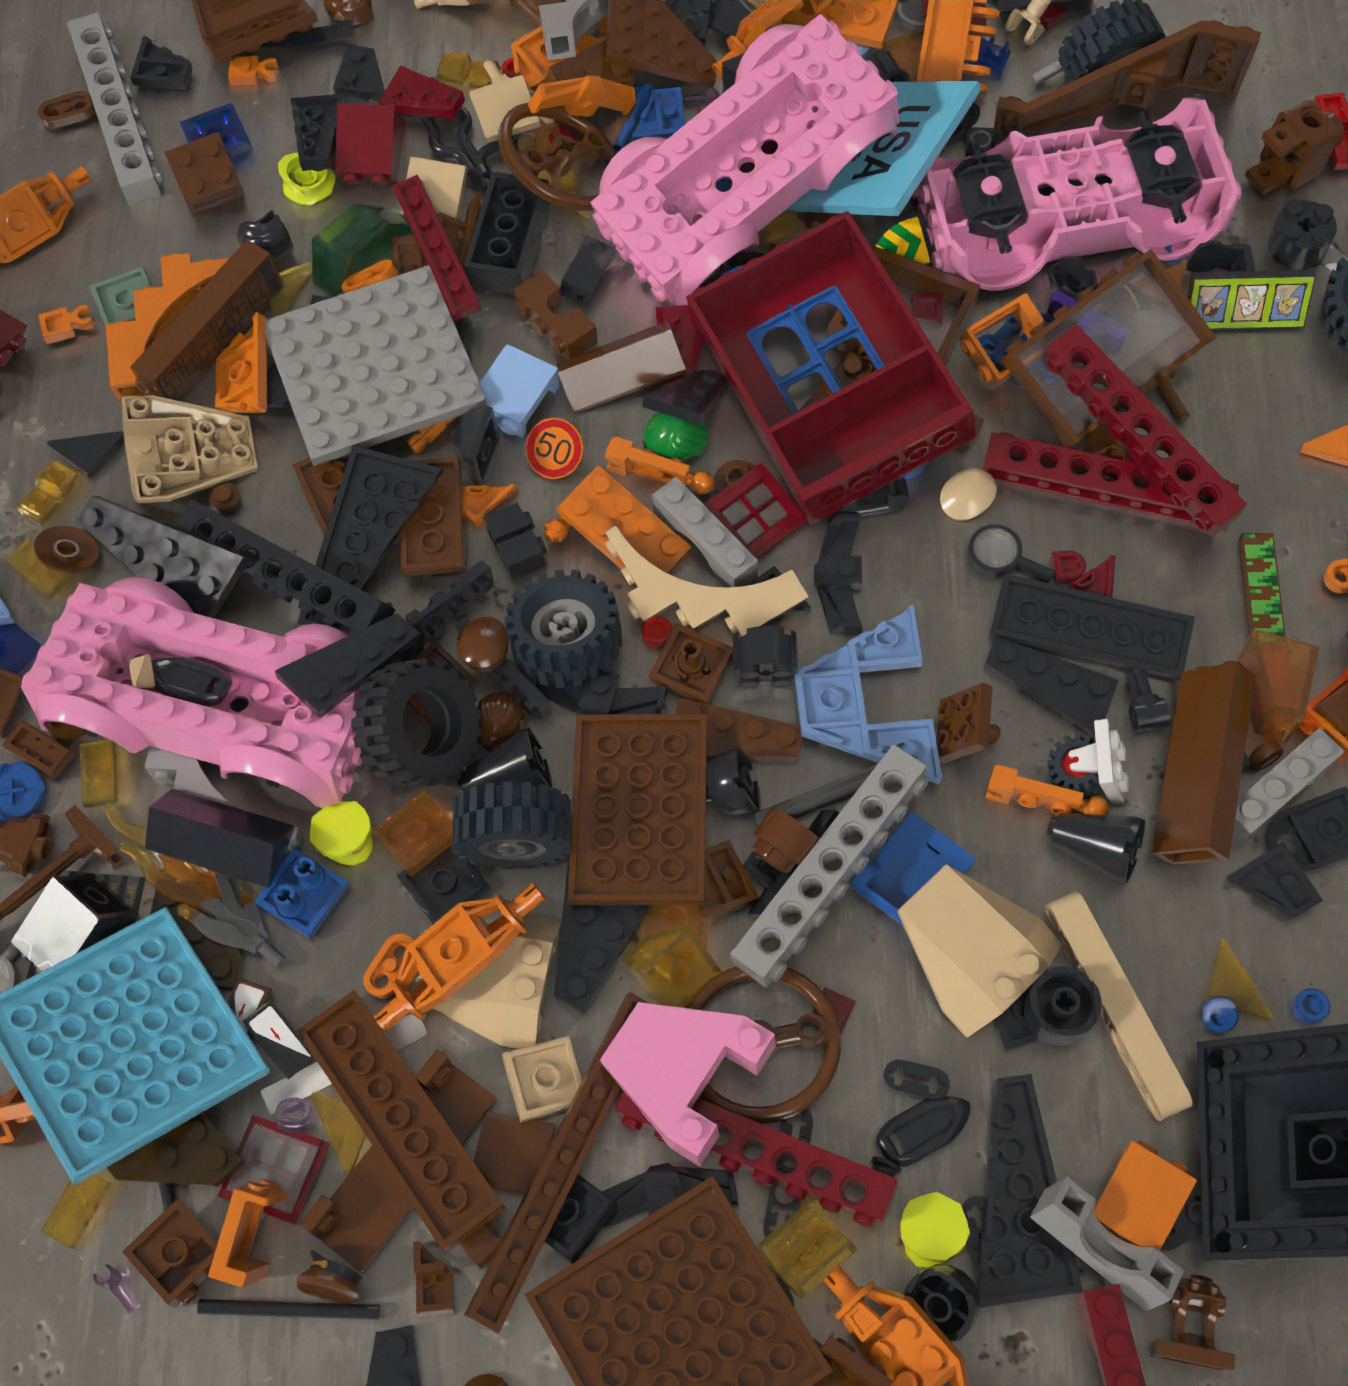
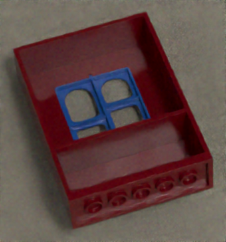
M849 211L830 217L822 225L804 231L792 241L776 246L771 252L760 258L751 259L745 266L733 272L723 274L717 281L707 286L699 287L692 294L686 296L698 331L810 525L975 438L974 411ZM832 304L842 312L848 325L833 335L817 341L807 328L806 316L817 305ZM777 327L792 329L798 335L811 357L810 362L784 376L776 373L762 347L763 338L766 333ZM851 338H856L872 361L876 371L843 387L825 358V353ZM814 373L821 374L832 394L799 411L788 393V388Z

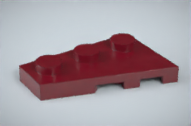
M400 65L380 98L378 105H395L400 114L455 119L465 102L463 91Z
M689 305L656 307L657 325L665 321L669 322L687 371L662 381V387L695 373L698 368L704 339L695 325Z

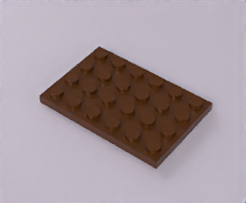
M707 714L576 715L571 815L572 851L569 857L568 879L569 905H705Z

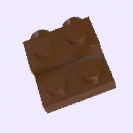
M177 1199L129 1244L122 1253L169 1306L176 1308L181 1304L185 1307L199 1295L200 1290L197 1287L209 1275L219 1240L208 1228L204 1227L181 1200Z

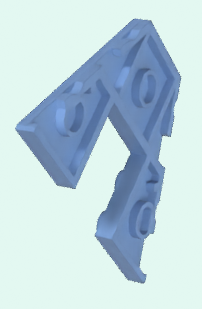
M910 605L907 607V611L888 622L884 620L879 623L874 630L863 632L848 641L846 646L832 654H825L818 658L816 663L806 665L798 670V674H794L801 736L877 763L881 761L894 744L927 766L928 781L941 784L942 773L933 719L867 724L860 680L861 672L922 667L923 659L914 605Z

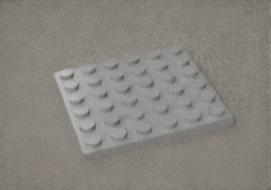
M429 265L265 320L266 338L313 466L350 454L353 445L368 448L487 406L485 395Z

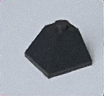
M489 406L462 415L458 426H454L451 431L450 443L453 444L456 457H460L461 465L473 485L484 484L500 440L493 407Z

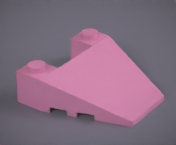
M638 1002L601 1057L600 1062L627 1096L641 1110L644 1117L658 1131L666 1144L696 1165L701 1166L719 1138V1131L715 1123L692 1110L693 1105L724 1057L758 1076L776 1047L775 1034L742 1015Z

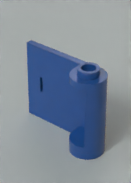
M911 811L873 861L869 860L863 871L855 876L850 887L904 927L897 910L946 864L965 875L977 859Z

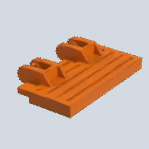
M929 0L916 82L962 81L963 74L980 77L989 76L990 68L964 64V61L977 62L981 36L994 37L997 29L992 26L971 24L972 17L998 19L1000 11L973 6L974 3L986 5L987 0ZM979 83L982 89L979 94H986L988 87Z

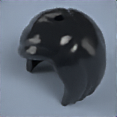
M270 210L257 221H244L238 227L237 238L239 245L241 246L248 239L269 252L273 262L283 259L293 249V243L287 228L279 215H275L273 210Z

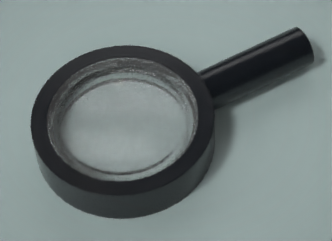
M997 524L986 525L978 529L970 539L967 551L968 559L972 567L982 575L1003 577L1004 573L1010 574L1016 568H1019L1050 582L1054 574V570L1022 556L1021 540L1008 527Z

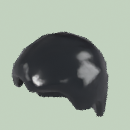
M1079 257L1059 261L1052 265L1048 271L1053 294L1056 290H1059L1078 301L1076 297L1090 286L1094 290L1097 289L1098 283L1095 270H1088Z

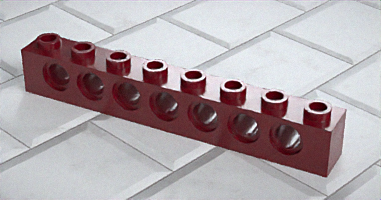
M1077 323L1048 345L1044 359L1049 370L1061 376L1066 382L1068 390L1074 396H1079L1087 404V409L1093 417L1100 418L1105 423L1110 435L1115 440L1121 441L1128 448L1129 454L1134 461L1142 463L1149 470L1152 480L1157 485L1163 486L1171 494V498L1177 507L1185 509L1192 516L1195 526L1200 531L1207 532L1212 538L1242 514L1247 503ZM1080 362L1085 367L1077 368L1072 363ZM1093 384H1101L1106 389L1097 390L1093 387ZM1122 406L1127 412H1118L1113 407ZM1142 428L1148 434L1140 435L1134 429ZM1162 450L1169 455V457L1162 458L1158 456L1155 451ZM1177 473L1188 475L1190 481L1181 480ZM1198 496L1208 497L1212 504L1201 502Z
M991 432L983 471L988 472L996 482L1194 524L1192 516L1185 509L1177 507L1171 498V494H1168L1163 486L1157 485L1152 480L1149 470L1143 464L1137 463L1132 459H1116L1107 457L1100 452L1088 453L1079 451L1068 445L1056 446L1046 444L1039 439L1027 440L1018 438L1007 432ZM1017 456L1022 458L1023 461L1017 462L1011 459V457ZM1042 463H1049L1054 468H1046ZM1076 467L1082 468L1086 474L1078 475L1075 474L1072 470ZM1177 473L1181 480L1190 481L1188 475ZM1105 474L1107 476L1115 478L1116 481H1107L1103 478L1102 475ZM1224 479L1238 493L1240 485L1233 484ZM1133 482L1142 483L1146 488H1139ZM1203 496L1208 500V502L1203 503L1212 504V501L1208 497ZM1229 525L1226 526L1222 531H1227Z
M623 1091L615 1108L618 1117L622 1119L621 1124L637 1132H640L641 1128L654 1132L653 1138L666 1144L658 1131L641 1113V1110ZM699 1098L693 1105L692 1110L718 1126V1131L726 1130L731 1134L729 1141L725 1145L717 1146L714 1144L708 1155L719 1159L718 1165L736 1173H738L739 1168L753 1173L751 1176L753 1180L766 1186H771L773 1182L785 1186V1193L797 1199L805 1200L806 1196L820 1201L818 1206L828 1212L839 1214L840 1210L850 1213L854 1215L852 1219L854 1222L867 1228L873 1229L874 1224L883 1227L898 1188V1179ZM756 1143L763 1146V1154L757 1159H748L744 1155L746 1148L751 1144ZM785 1157L794 1158L797 1161V1167L791 1173H782L777 1169L781 1159ZM817 1171H826L830 1174L831 1180L824 1187H816L811 1183L812 1175ZM853 1184L860 1185L865 1190L864 1197L859 1201L848 1200L844 1195L847 1187Z

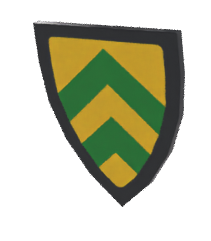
M922 209L894 218L880 230L871 245L933 267L931 259L933 249Z

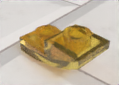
M443 53L436 73L439 79L476 89L492 84L490 76L483 67L486 61H472L469 53ZM493 60L498 70L500 71L501 67L498 61Z
M53 460L34 477L36 487L15 505L17 513L42 526L66 499L79 477L78 472Z

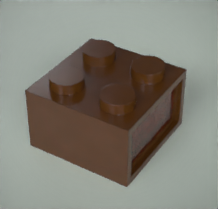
M219 132L164 152L191 215L244 196L241 182Z

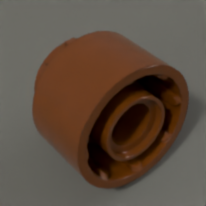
M772 806L753 833L757 841L752 846V851L768 864L786 874L792 870L794 865L798 867L819 838L796 819Z

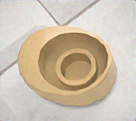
M966 468L956 473L945 483L941 490L940 504L943 512L956 521H968L977 518L988 509L996 497L997 486L994 478L988 472L979 468Z

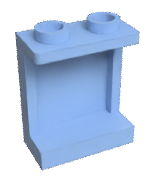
M508 344L505 345L479 384L485 395L487 406L493 407L497 426L508 435L515 434L524 438L527 433L525 427L527 421L548 390L553 393L556 392L561 385L557 367Z

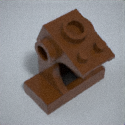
M1192 1274L1190 1279L1181 1277L1175 1293L1169 1301V1308L1174 1309L1171 1341L1162 1339L1153 1341L1150 1357L1221 1372L1234 1370L1235 1354L1217 1351L1214 1342L1216 1318L1223 1319L1226 1297L1223 1296L1220 1287L1214 1284L1211 1278ZM1186 1310L1203 1313L1202 1335L1184 1332Z

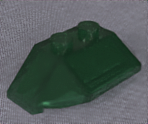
M357 203L350 205L312 238V276L314 284L330 297L338 296L343 291V282L350 275L373 265L392 249L391 237L408 235L412 231L405 215L400 214V211L396 208Z

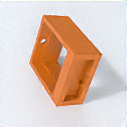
M1027 293L968 327L959 337L963 352L967 357H972L977 365L979 377L983 382H988L991 388L1013 375L1007 368L998 372L976 336L1013 314L1028 339H1030L1032 336L1029 332L1043 322L1044 319ZM1053 337L1022 360L1025 367L1044 357L1048 345L1056 338Z

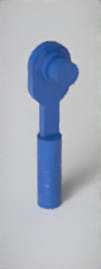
M649 83L634 87L636 106L630 117L627 118L613 145L618 152L628 143L641 112L648 106V99L653 90L652 85Z

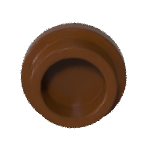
M224 482L215 485L210 490L208 499L215 510L230 512L237 507L240 493L235 485Z

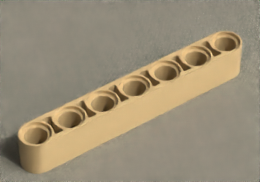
M1075 891L1046 904L1044 907L1046 916L1056 936L1063 943L1062 947L1074 968L1083 972L1082 974L1090 981H1093L1098 987L1102 999V1008L1099 1016L1153 1116L1158 1121H1162L1192 1107V1098L1184 1081L1082 895Z

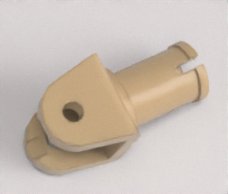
M1032 0L1026 10L1014 9L1005 24V29L1013 32L1025 18L1032 25L1025 35L1024 43L1028 46L1033 45L1044 31V26L1040 24V17L1052 0Z

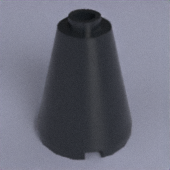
M530 728L519 731L473 762L465 771H461V778L457 779L460 792L463 790L470 792V787L473 786L484 788L487 783L503 785V782H513V785L530 782L531 786L536 787L539 784L548 786V790L551 789L553 783L549 765L546 759H542L539 752L542 747L534 732Z
M1061 812L1057 818H1051L1047 829V836L1051 837V844L1119 882L1128 883L1138 860L1135 857L1138 848L1142 846L1146 822L1138 816Z

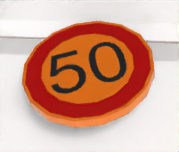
M559 418L542 420L532 428L527 436L525 446L527 461L532 469L542 477L551 479L567 477L576 471L582 462L584 454L583 438L576 426L567 420Z

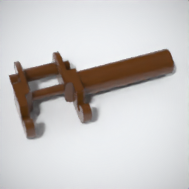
M1175 368L1167 376L1149 387L1147 391L1159 387L1179 422L1188 419L1190 414L1168 380L1170 378L1173 379L1178 373L1177 368Z

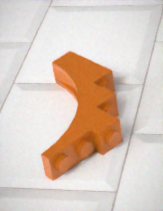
M174 253L169 256H161L163 286H150L144 289L133 290L135 321L122 320L106 324L110 387L117 401H121L123 396L146 395L136 385V377L130 367L229 258L204 259L200 262H193L190 253Z

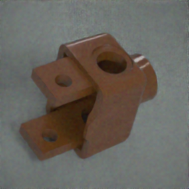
M1306 100L1280 112L1273 126L1264 131L1261 137L1264 143L1260 154L1261 163L1247 169L1245 173L1246 178L1264 195L1281 185L1288 191H1293L1318 177L1322 173L1334 147L1343 141L1344 127L1342 122L1334 113H1324L1312 100ZM1295 155L1302 161L1300 165H1292L1286 161L1285 156Z

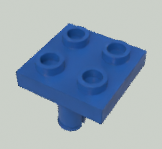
M294 847L277 870L271 887H265L254 902L257 906L311 940L349 888L350 883Z

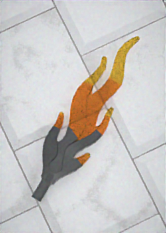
M107 802L105 806L106 813L114 828L126 837L145 846L147 829L124 820L117 813L111 802ZM121 842L120 850L132 856L154 888L174 900L190 905H179L177 912L194 924L206 937L223 945L250 951L253 954L259 952L276 968H279L286 961V957L268 942L269 936L264 930L259 909L252 897L246 891H240L239 900L242 905L241 907L236 901L230 881L226 875L195 866L205 873L202 874L185 862L153 853L162 863L164 869H161L137 845ZM195 908H198V909L202 910L203 912L209 914L213 919L207 917L206 915H204L203 913H201L200 911H198V910L195 909Z

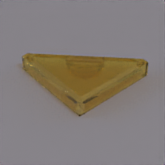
M312 261L278 272L284 287L275 297L272 296L269 300L275 317L288 313L315 271Z
M1222 939L1218 945L1205 1001L1214 996H1225L1235 1003L1238 1012L1269 1021L1273 1013L1267 1009L1243 965L1240 966L1230 950L1228 942Z
M312 1092L311 1099L341 1163L343 1172L349 1175L356 1165L366 1135L344 1102Z

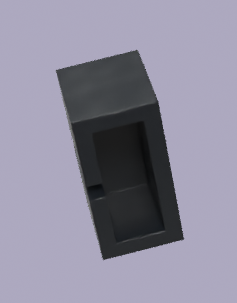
M518 502L484 516L487 532L511 581L545 567L543 555L547 553L546 546L541 536L535 538L532 529L535 528L533 520L528 511L522 512Z

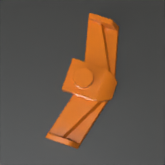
M587 75L580 78L539 84L528 106L532 114L538 113L540 109L566 105L565 109L569 116H593L598 106L621 111L622 114L628 115L636 103L635 88L632 86L607 80L600 76Z

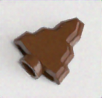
M32 813L28 818L13 817L6 823L0 822V862L8 865L9 872L25 878L33 871L38 861L45 862L48 860L54 844L53 838L48 836L51 819L49 815Z

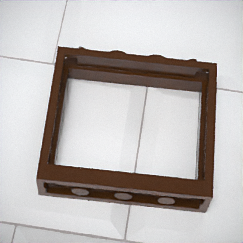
M870 245L893 282L925 294H942V300L960 306L938 351V355L946 366L978 302L981 285ZM838 308L828 326L827 337L847 327L843 325L846 319ZM851 338L836 346L839 351H851L862 359L872 362L856 338Z

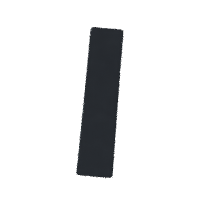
M353 19L333 25L311 28L304 32H297L296 30L287 34L288 37L282 41L272 42L271 40L261 45L263 48L299 47L343 39L351 36Z

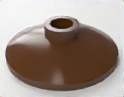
M54 526L47 528L39 533L34 542V553L37 559L47 568L57 572H83L91 568L98 559L99 549L94 538L85 531L75 527Z

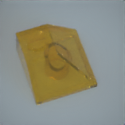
M687 924L646 936L621 959L642 988L659 1005L687 1008L699 989L714 976L722 973L720 967L692 928Z

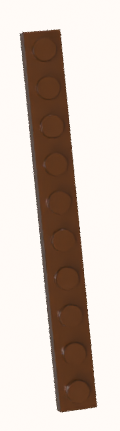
M631 992L625 995L463 1315L494 1334H499L621 1088L601 1064L600 1059L637 1003H648Z

